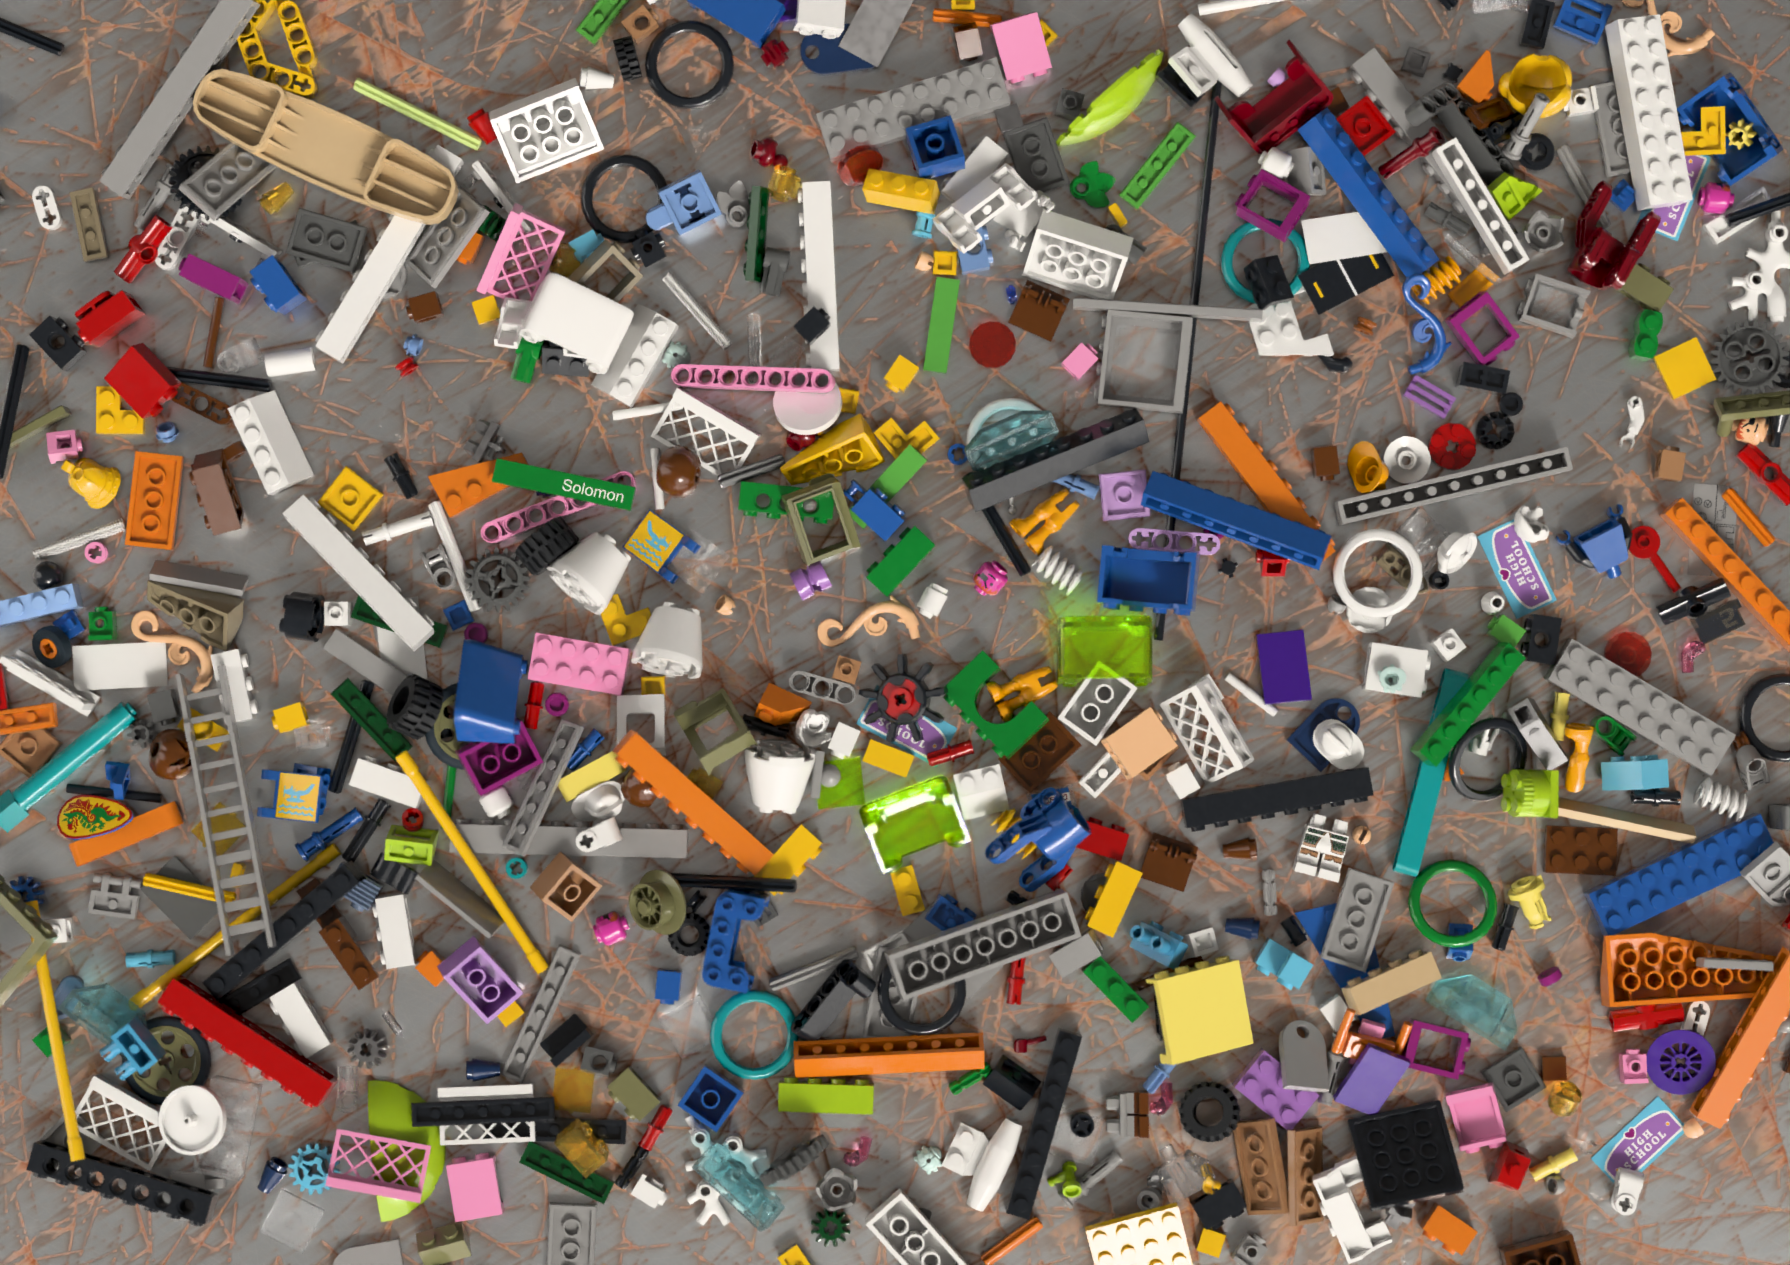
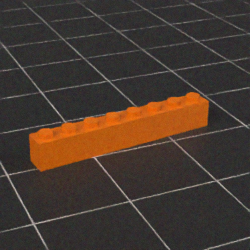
M1220 401L1197 419V422L1266 512L1278 514L1287 520L1297 521L1304 526L1319 530L1321 525L1313 515L1309 517L1304 509L1307 507L1300 497L1295 498L1290 492L1292 490L1291 485L1285 478H1279L1276 474L1278 469L1270 459L1266 461L1261 454L1264 452L1262 447L1256 440L1254 442L1250 440L1247 436L1249 433L1248 429L1242 422L1237 423L1233 417L1235 413L1228 403L1223 404ZM1330 539L1323 561L1336 552L1333 548L1335 543L1332 539Z
M1683 497L1674 500L1659 516L1718 578L1724 579L1727 588L1775 639L1790 652V611Z
M630 730L612 750L617 755L615 760L624 768L629 765L635 771L632 775L642 784L647 781L652 786L650 791L659 799L664 796L670 802L667 804L669 808L676 814L681 811L687 817L684 821L693 829L697 827L702 829L704 833L701 836L711 844L714 842L721 846L719 851L729 860L731 857L738 861L736 866L746 875L750 872L756 876L774 855L633 730Z
M1785 947L1781 948L1773 962V971H1768L1718 1058L1711 1080L1701 1088L1689 1109L1697 1118L1719 1129L1729 1120L1731 1110L1735 1103L1740 1101L1743 1089L1752 1080L1754 1070L1758 1063L1764 1059L1766 1049L1770 1042L1775 1040L1778 1028L1789 1015L1790 950Z
M983 1032L794 1041L795 1078L985 1069Z

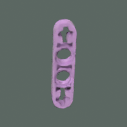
M1136 528L1128 536V543L1133 549L1180 553L1194 552L1200 555H1213L1220 548L1218 537L1208 533ZM1137 532H1140L1142 537L1149 538V533H1153L1151 539L1152 547H1148L1149 542L1145 541L1141 542L1140 546L1136 545V541L1132 540V536H1136ZM1159 534H1165L1169 538V543L1166 547L1161 548L1157 546L1155 540ZM1189 536L1192 539L1193 544L1190 549L1185 550L1180 547L1179 540L1181 537ZM1196 536L1201 537L1199 542H1206L1208 538H1212V542L1216 543V547H1212L1211 551H1207V547L1199 546V551H1195L1197 544Z

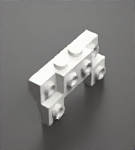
M1005 163L932 220L936 228L950 239L952 245L962 253H965L983 240L976 231L1010 204L1021 211L1037 199L1038 195L1010 165Z
M505 297L501 306L497 332L494 337V346L518 349L521 338L524 337L518 333L532 301ZM563 348L564 356L584 358L566 348Z
M1357 1156L1335 1163L1334 1168L1312 1176L1313 1183L1322 1201L1319 1202L1322 1214L1324 1216L1328 1215L1330 1223H1328L1329 1230L1333 1237L1337 1236L1349 1264L1361 1260L1372 1251L1393 1242L1384 1218L1365 1224L1351 1192L1350 1186L1363 1181Z

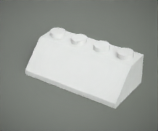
M637 304L633 311V319L605 374H597L591 384L630 408H633L679 328L673 321L640 304Z
M275 390L251 397L227 408L267 494H277L315 476Z

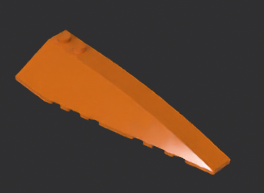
M1655 933L1604 935L1600 975L1601 1005L1621 1007L1753 998L1768 971L1696 966V958H1732L1774 962L1776 956Z

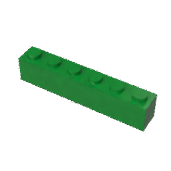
M1498 642L1410 750L1426 765L1437 767L1526 658L1510 643Z

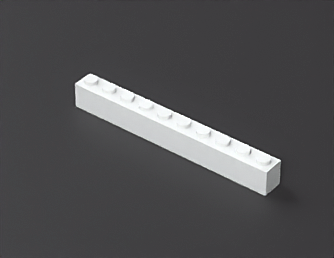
M439 145L435 149H431L427 154L449 169L454 178L457 177L464 165L460 157ZM390 215V224L386 230L382 229L376 239L378 243L374 250L370 249L364 259L366 263L362 270L358 269L352 278L354 283L350 290L346 289L340 298L341 305L337 310L334 309L328 318L330 323L325 330L322 329L317 335L315 342H317L316 347L320 351L342 364L345 362L427 224Z

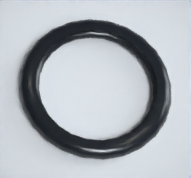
M688 20L669 25L656 35L646 53L645 69L649 84L658 97L678 108L695 109L709 105L722 96L732 79L734 60L729 43L719 31L703 22ZM694 32L706 36L713 41L721 54L722 72L718 82L707 93L697 97H682L672 93L664 86L658 75L657 58L661 48L670 38L680 33Z
M624 154L607 158L590 171L582 186L581 207L586 221L596 233H601L603 238L613 242L631 243L636 240L634 235L645 229L649 233L653 229L646 223L641 228L624 232L609 228L601 222L595 213L592 201L593 190L597 181L603 174L613 168L629 166L646 173L654 182L656 190L666 186L667 183L658 168L648 160ZM658 195V203H657V205L660 204V203H662V201H661L659 195Z
M1782 673L1763 678L1750 688L1740 707L1739 722L1741 731L1746 734L1750 745H1753L1763 758L1773 762L1787 763L1790 762V750L1780 751L1767 747L1755 735L1751 723L1752 708L1763 692L1774 686H1790V674Z
M1495 717L1480 720L1472 724L1453 746L1449 759V775L1452 785L1464 798L1471 801L1486 802L1503 795L1501 783L1492 789L1479 791L1466 785L1460 774L1461 757L1466 746L1476 735L1485 730L1501 729L1511 735L1516 745V758L1511 771L1514 769H1525L1527 743L1516 724L1510 720Z
M888 963L884 966L879 976L877 995L881 1011L892 1025L907 1034L920 1036L941 1032L957 1019L963 1009L966 998L965 979L954 982V999L950 1009L944 1016L927 1024L909 1022L903 1019L891 1004L889 985L892 975Z

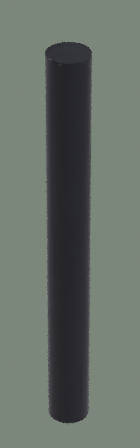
M67 784L66 793L114 798L113 789L77 784ZM127 790L124 799L161 803L162 794Z

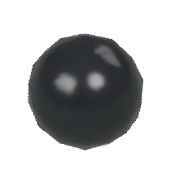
M45 561L35 567L32 578L34 584L39 589L45 590L62 582L63 573L59 565L54 562Z

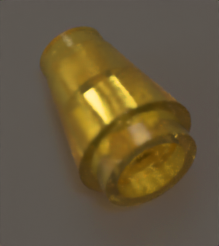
M284 182L261 195L262 198L258 202L269 215H272L274 212L277 214L294 191L288 183Z

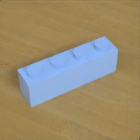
M71 583L0 601V628L83 608L79 584Z

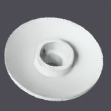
M1406 436L1400 437L1388 445L1384 453L1383 462L1387 465L1389 476L1400 483L1410 484L1419 481L1427 474L1431 464V456L1427 446L1422 441ZM1404 456H1407L1410 459V463L1408 465H1404L1402 463V458Z

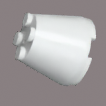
M595 531L553 560L546 569L552 571L549 576L570 598L574 597L580 603H586L585 609L600 615L607 608L631 557L623 550L619 551L615 547L616 541L607 534L603 537Z
M664 602L663 606L656 607L633 650L631 662L634 664L638 662L642 664L643 670L661 676L675 678V676L686 674L689 679L699 678L703 668L700 611L693 608L680 609L677 608V604L671 602Z
M778 739L757 740L756 746L752 745L744 750L752 803L759 807L760 812L772 813L773 810H782V812L788 814L796 813V808L800 805L815 763L816 750L806 747V745L800 748L798 745L791 744V741Z

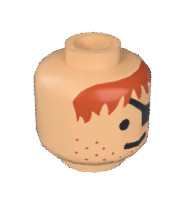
M1765 417L1734 420L1732 431L1736 432L1735 438L1737 441L1758 445L1759 442H1764L1769 424H1766Z

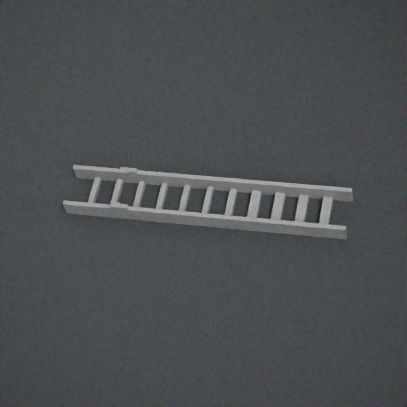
M219 665L217 668L221 688L188 694L185 676L183 674L175 675L226 956L235 955L231 937L234 935L265 929L268 947H276L277 945L226 666ZM223 695L225 711L192 718L189 701ZM224 718L225 724L228 727V735L196 741L193 724ZM231 741L234 758L200 764L197 747ZM235 764L238 781L204 787L202 770ZM239 787L242 804L209 811L206 794ZM244 811L246 827L213 834L210 817ZM248 834L250 849L217 856L214 841ZM252 859L255 873L221 879L219 865ZM257 883L259 896L225 903L223 889ZM261 906L263 920L233 926L229 925L227 912Z

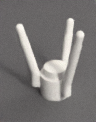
M1504 712L1501 718L1506 719L1507 712ZM1490 729L1485 730L1483 735H1476L1469 742L1468 751L1487 756L1488 750L1491 751L1492 744L1500 729H1494L1490 738L1488 737Z

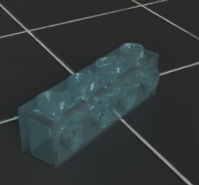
M718 1143L709 1146L691 1168L757 1230L761 1232L768 1229L785 1208L781 1203V1199L764 1188V1184L759 1178L753 1177L747 1172V1168L742 1162L731 1157L729 1150L725 1146Z

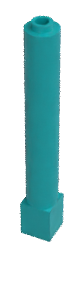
M120 702L13 792L9 789L0 796V827L8 833L29 815L28 809L123 732L130 724L137 720L135 716L137 714L136 709L129 702L127 704Z

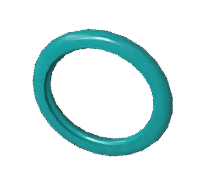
M1265 218L1279 227L1283 223L1280 220ZM1246 222L1230 234L1225 242L1221 254V269L1226 283L1237 296L1247 302L1257 304L1254 301L1252 291L1238 280L1233 269V254L1238 243L1246 235L1261 230ZM1293 229L1288 239L1296 248L1298 268L1289 286L1293 295H1295L1303 286L1297 275L1309 270L1310 264L1305 241L1296 229Z
M750 990L748 993L741 992L732 996L721 1005L711 1024L710 1040L716 1059L731 1074L743 1079H765L779 1073L794 1057V1041H799V1037L791 1031V1025L796 1018L794 1012L780 997L767 991ZM749 1002H762L772 1006L781 1014L787 1026L788 1036L784 1051L774 1062L759 1068L745 1067L736 1063L727 1054L722 1041V1029L728 1015L738 1006Z

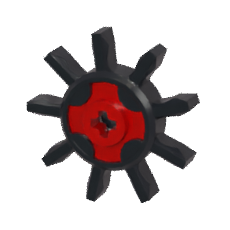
M898 654L897 674L890 676L882 665L876 663L871 668L882 680L879 689L867 688L859 690V695L865 698L877 699L878 710L869 714L864 721L866 724H870L884 717L891 722L886 737L888 742L895 741L900 725H908L915 742L924 740L923 733L918 724L920 719L925 716L936 723L944 721L945 718L940 713L931 710L929 706L931 697L942 696L948 693V688L936 687L932 690L928 689L924 679L931 672L934 665L928 662L920 668L917 675L908 673L907 654ZM901 695H906L904 698L907 701L906 703H902L903 698L900 697Z

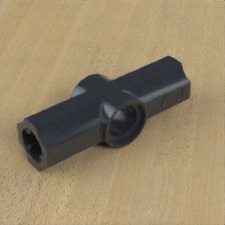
M1719 578L1699 588L1696 586L1686 587L1680 592L1679 597L1657 606L1656 609L1663 624L1668 625L1688 615L1690 617L1701 616L1707 611L1708 606L1731 595L1724 579Z

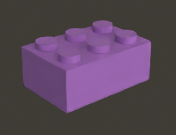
M474 935L437 966L443 978L486 1024L491 1022L523 994L517 982Z
M1262 1048L1232 1083L1238 1091L1271 1118H1275V1121L1286 1130H1292L1320 1096L1313 1091L1283 1089L1280 1062Z

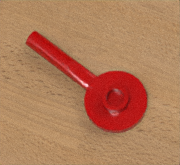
M1638 526L1631 530L1633 535L1629 552L1640 559L1649 558L1673 593L1681 589L1679 583L1657 554L1660 548V537L1656 530L1649 526Z

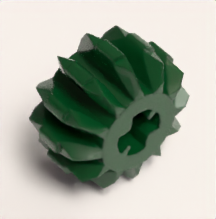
M483 205L490 213L479 227V230L495 242H498L507 220L488 206Z
M824 1207L825 1215L817 1211L816 1216L819 1220L812 1219L811 1224L817 1227L813 1228L811 1233H820L816 1241L820 1242L824 1238L825 1247H828L829 1240H832L833 1246L837 1247V1238L845 1242L846 1238L842 1233L850 1234L851 1230L843 1227L850 1224V1219L842 1220L846 1215L845 1211L837 1215V1210L829 1213V1210ZM829 1221H832L833 1225L834 1223L837 1225L833 1232L825 1229Z

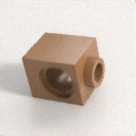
M642 5L625 18L621 24L638 45L659 28L657 23L659 17L652 8L647 10ZM645 18L648 20V25L642 29L636 27L637 20Z
M1665 446V449L1657 451L1653 479L1671 482L1682 481L1686 453L1679 452L1680 448Z
M839 655L832 678L855 685L862 662Z

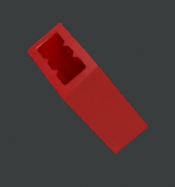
M144 343L132 345L104 377L142 419L159 415L164 409L162 405L176 396L178 393L176 389L181 385V382Z

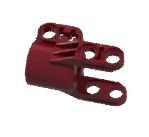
M1604 180L1596 185L1577 219L1575 247L1578 250L1567 270L1577 280L1596 289L1607 290L1608 287H1612L1618 290L1625 284L1638 258L1646 250L1659 226L1661 217L1651 211L1644 218L1640 219L1627 245L1612 237L1611 233L1604 228L1596 227L1612 196V185Z

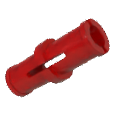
M1026 957L1011 962L1010 975L1007 976L1009 985L1006 1003L1014 1005L1016 1003V1005H1021L1022 986L1025 984L1023 976Z

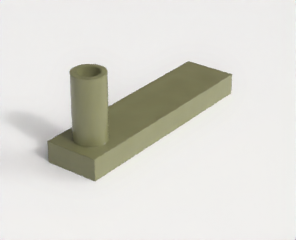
M1790 390L1715 398L1713 405L1719 417L1716 433L1721 437L1729 436L1734 420L1790 414Z

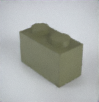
M1641 263L1635 264L1625 284L1616 291L1644 309L1660 312L1674 288L1669 286L1670 282L1667 279L1652 275L1650 273L1651 270Z
M630 1065L607 1087L610 1090L608 1092L610 1097L617 1103L621 1101L626 1107L624 1109L626 1114L632 1120L637 1118L639 1122L662 1100Z
M462 1221L416 1233L418 1254L424 1265H440L472 1256L470 1239Z

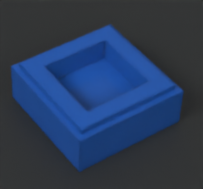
M465 600L443 609L453 631L475 621Z

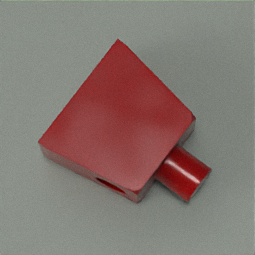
M1505 1141L1488 1182L1509 1191L1519 1190L1531 1162L1528 1150Z

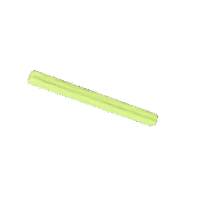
M357 78L353 85L355 91L474 150H478L482 144L481 138L361 78Z

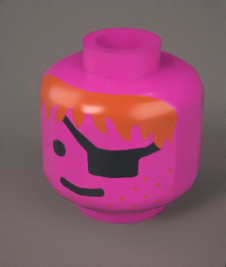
M1708 182L1699 190L1698 205H1701L1704 212L1724 214L1728 207L1733 206L1735 195L1731 193L1730 186L1727 184Z
M997 561L984 562L973 575V580L976 584L974 588L983 596H986V594L997 595L1008 582L1006 575L1008 571Z
M616 911L596 918V924L593 925L598 942H603L607 946L626 939V930L630 929L625 915L620 917Z

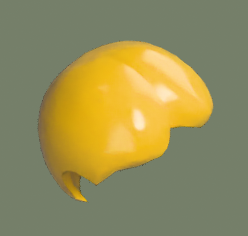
M1533 53L1520 59L1513 70L1504 73L1500 77L1498 91L1522 115H1525L1537 93L1545 94L1550 101L1540 118H1546L1560 112L1568 104L1571 98L1572 72L1569 65L1557 56H1538Z

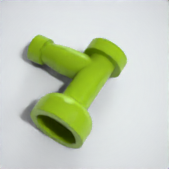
M1065 1162L1062 1165V1172L1054 1177L1047 1178L1050 1187L1066 1181L1062 1186L1063 1195L1066 1197L1074 1198L1082 1192L1080 1183L1075 1180L1077 1168L1074 1162Z

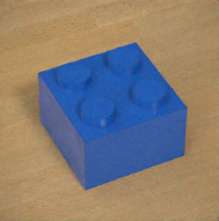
M951 115L905 128L906 141L919 178L931 179L965 169V156Z
M270 256L249 271L253 276L250 281L258 291L260 290L262 294L265 293L267 297L264 298V301L276 313L279 311L286 315L307 300V297L283 263L275 256Z
M706 1063L678 1103V1106L717 1132L745 1090Z

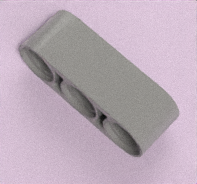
M796 671L789 678V684L793 690L845 705L852 703L856 697V691L853 686L812 673ZM802 674L806 677L807 682L803 688L795 687L793 679L796 675ZM820 681H826L829 684V691L824 695L816 691V685ZM843 687H848L852 691V697L848 701H843L839 698V690Z

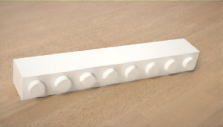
M830 181L802 182V189H798V203H803V212H799V225L804 226L805 234L800 236L801 250H805L806 259H801L802 273H806L807 282L802 283L803 297H808V306H803L804 315L815 307L817 310L822 308L831 317L828 320L831 326L810 345V353H806V367L825 369L828 372L840 371L831 183Z
M303 494L282 513L286 521L415 652L435 633L432 627L434 625L432 620L426 614L421 616L416 611L418 606L409 597L405 600L401 596L400 592L402 590L393 580L389 583L383 577L385 572L377 564L372 566L369 563L367 553L361 547L356 549L351 544L353 539L344 530L341 533L337 530L335 520L329 514L324 516L319 511L321 506L312 497L307 499Z

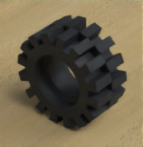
M632 36L613 40L623 81L641 78L642 73Z
M687 913L681 928L675 933L669 934L668 941L676 953L687 957L695 956L703 952L707 947L710 926L698 914ZM688 925L694 926L699 933L697 941L692 944L683 942L680 937L682 928Z

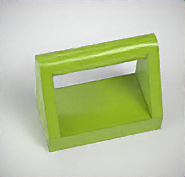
M392 824L385 840L384 860L431 866L439 830L421 828L416 832H409L401 825ZM397 834V835H405V836L429 838L430 840L418 839V838H410V837H402V836H395V835Z

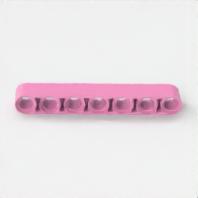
M680 364L675 366L671 372V378L677 385L683 388L827 393L833 390L836 383L834 376L827 370L812 368ZM687 370L689 373L688 379L680 382L679 374ZM706 371H711V380L703 383L702 375ZM729 372H734L735 380L727 384L725 376ZM752 373H757L759 377L755 384H749L748 378ZM781 374V382L778 385H773L771 382L773 375ZM803 374L805 382L801 386H796V376ZM822 375H827L829 379L827 385L820 387L818 379Z
M626 471L600 479L619 484V480L623 476H628L631 479L630 486L636 488L635 477ZM555 496L487 522L481 528V536L488 543H500L537 529L553 518L560 516L565 518L599 504L586 502L584 505L579 506L576 505L575 499ZM558 501H562L565 504V510L561 514H555L553 511V505ZM534 510H541L543 513L541 521L533 522L531 520V513ZM513 518H518L521 522L520 528L516 531H512L509 528V522ZM492 526L497 527L499 532L495 539H489L487 536V530Z

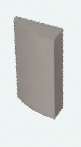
M433 860L431 866L427 865L415 878L488 939L495 935L505 923L497 910L435 860Z

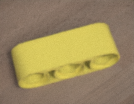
M613 751L561 778L558 788L566 803L575 799L581 793L627 771L626 768L615 760L617 755Z

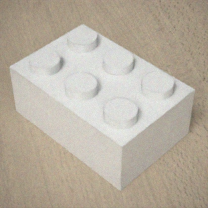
M1098 660L1057 716V719L1094 746H1097L1137 690V687Z

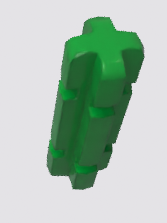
M984 1062L985 1069H973L961 1076L960 1080L951 1082L949 1089L953 1095H957L963 1091V1088L967 1089L979 1082L983 1076L987 1077L992 1072L990 1065Z

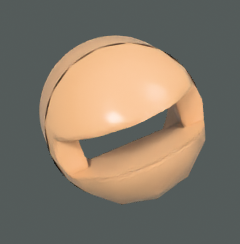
M921 250L914 268L928 271L932 268L928 265V262L934 263L933 257Z
M725 594L720 596L715 604V611L722 615L733 613L731 608H735V602Z
M1357 826L1352 831V839L1357 844H1366L1371 839V831L1366 826ZM1364 829L1367 832L1364 835L1362 841H1360L1358 839L1361 836L1362 831Z
M1694 1117L1689 1119L1683 1126L1684 1134L1687 1137L1697 1138L1704 1134L1703 1129Z

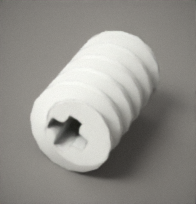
M1050 545L1032 566L1038 564L1036 570L1038 573L1045 569V579L1052 575L1051 583L1053 585L1060 581L1059 590L1061 591L1067 587L1066 595L1069 596L1082 580L1083 570L1079 569L1074 572V563L1066 566L1068 558L1065 557L1059 560V551L1052 555L1053 546Z
M1708 777L1698 787L1693 803L1702 799V807H1705L1709 802L1711 803V811L1718 806V814L1722 815L1727 810V818L1730 819L1736 814V822H1739L1746 811L1748 796L1746 793L1739 795L1737 789L1730 791V786L1728 785L1722 787L1721 782L1716 781L1713 783L1712 778Z

